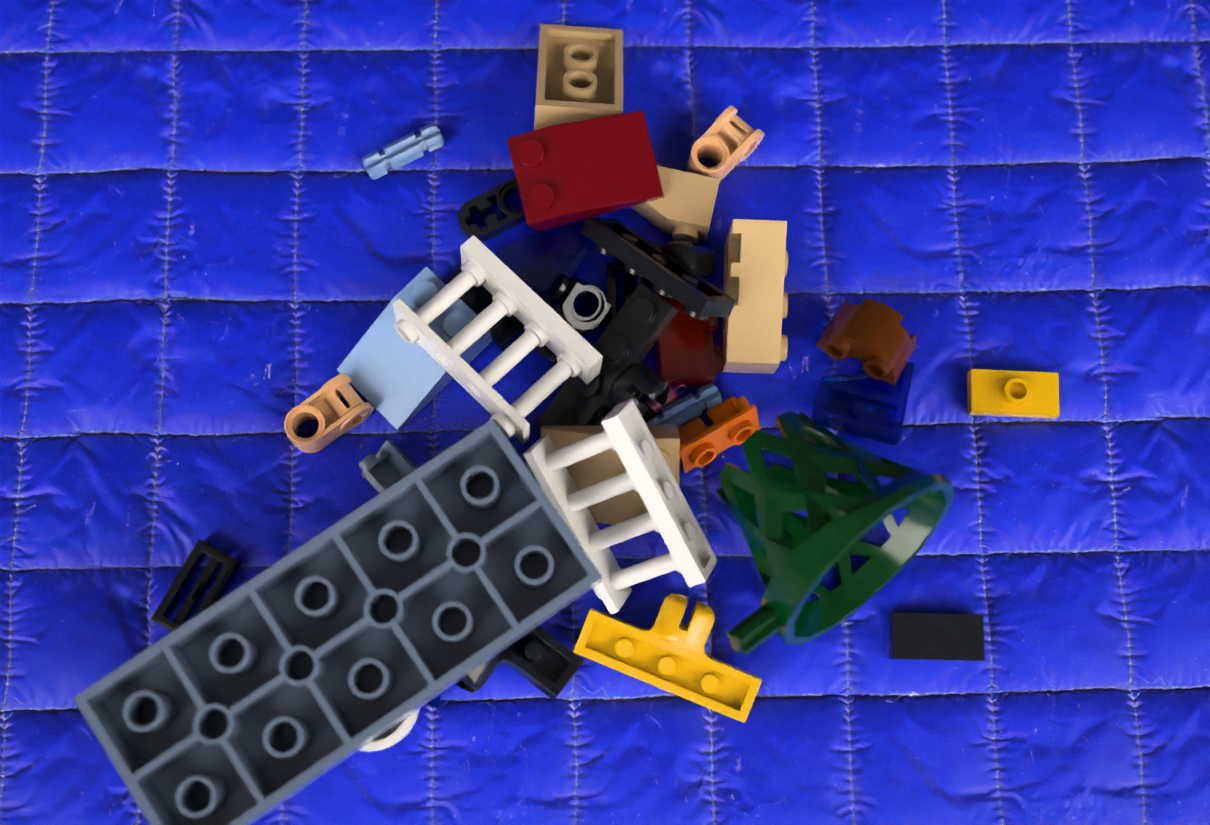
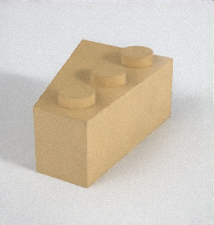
M732 220L724 246L723 292L735 299L736 302L730 316L723 317L722 372L774 374L780 361H786L788 339L787 335H781L782 319H786L788 311V294L784 292V277L787 276L788 251H786L787 221Z

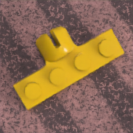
M671 593L664 598L655 623L649 629L638 627L592 607L590 608L573 650L574 653L743 723L746 722L762 678L713 658L705 652V644L715 621L713 610L710 607L696 601L688 623L684 624L681 620L688 605V597Z

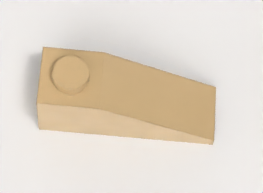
M657 165L664 198L631 207L664 233L672 234V237L676 240H701L706 242L720 179Z

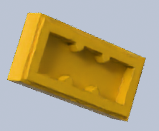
M970 369L967 372L968 415L1055 419L1060 416L1059 373Z

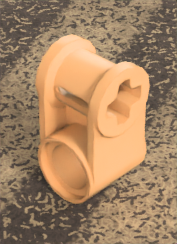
M731 105L695 141L691 149L686 172L718 178L721 182L738 163L744 161L755 150L765 133L761 129L754 130L737 115L738 110ZM710 158L715 161L717 166L705 167L698 160Z
M347 373L339 374L327 381L316 393L292 408L286 415L284 430L292 443L300 451L316 453L323 450L342 434L364 422L374 411L371 403H364L350 385L352 379ZM341 397H342V398L346 401V403L349 405V408H347V407L342 403V401L340 400ZM314 420L319 423L318 430L313 436L309 438L297 436L298 428L303 422Z

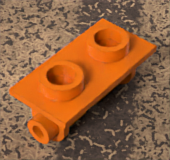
M743 395L737 399L731 396L726 401L706 411L707 417L713 425L706 427L698 416L678 427L680 461L683 471L686 473L695 467H703L709 464L719 453L733 445H741L756 430H760L755 404L750 406Z

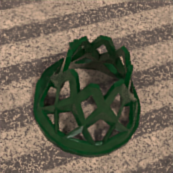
M788 411L777 416L776 423L783 438L756 430L742 443L749 471L731 463H726L718 477L722 487L716 490L731 515L739 524L765 587L760 608L726 633L732 642L733 649L737 653L741 652L746 656L775 633L786 644L802 645L824 635L852 616L894 579L929 540L952 504L955 495L952 482L943 474H928L857 447L820 426L802 412L797 415ZM763 451L792 458L794 469L781 464H773L767 470ZM826 473L852 474L858 483L827 477ZM877 476L894 478L895 480L881 485ZM898 508L910 509L898 526L892 513ZM806 511L807 518L793 512ZM882 521L890 534L889 539L883 545L861 539ZM850 553L871 557L852 574ZM835 565L839 586L829 591L819 583ZM812 592L820 597V599L805 602Z

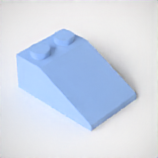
M427 266L390 301L336 369L340 374L347 373L351 377L352 381L350 384L398 432L454 379L417 342L410 345L399 335L394 327L396 320L393 303L399 298L415 313L446 286ZM459 298L428 326L447 343L477 315ZM490 329L460 355L467 364L492 342Z

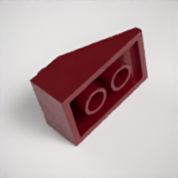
M643 111L548 126L507 138L527 225L538 231L664 198Z

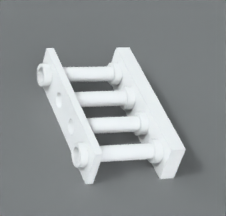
M473 235L460 246L462 272L415 313L400 298L393 303L396 320L394 327L399 335L410 345L417 342L492 415L490 420H495L506 438L509 439L513 435L523 445L529 440L530 423L524 418L569 376L575 378L578 375L588 385L600 374L603 356ZM482 285L493 295V302L445 343L428 325L472 286L479 287ZM505 315L508 317L514 315L525 325V332L478 374L460 355ZM537 345L540 347L546 345L557 356V363L510 405L492 386Z
M633 399L616 405L601 422L604 431L559 450H556L547 434L540 437L523 454L527 461L528 470L539 483L543 492L601 574V583L593 589L597 597L603 600L610 615L620 610L632 592L630 586L676 570L682 573L688 586L692 587L706 582L718 561ZM608 449L617 451L626 468V472L584 489H577L566 466ZM630 490L639 492L648 509L647 513L599 530L588 509L589 506ZM653 530L662 535L670 550L669 553L624 569L619 567L609 548L612 545Z

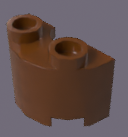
M865 298L862 304H849L847 300L843 301L815 347L823 350L828 356L836 360H844L846 357L855 358L863 363L862 368L868 376L876 380H883L894 386L916 348L917 337L915 333L909 335L908 331L900 324L903 316L884 303Z

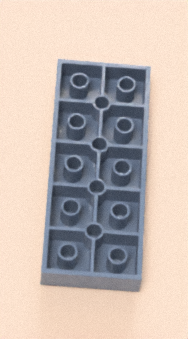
M491 419L73 697L150 825H252L600 584L602 576L495 420Z

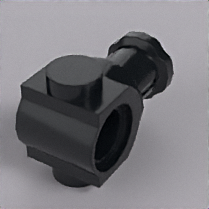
M561 273L554 279L549 288L550 307L582 337L587 330L602 327L612 314L613 307L606 302L604 293L598 287L585 280L570 278L566 274ZM586 291V304L581 309L574 310L575 297L579 293ZM537 345L533 349L553 363H557V356L546 345L543 347Z

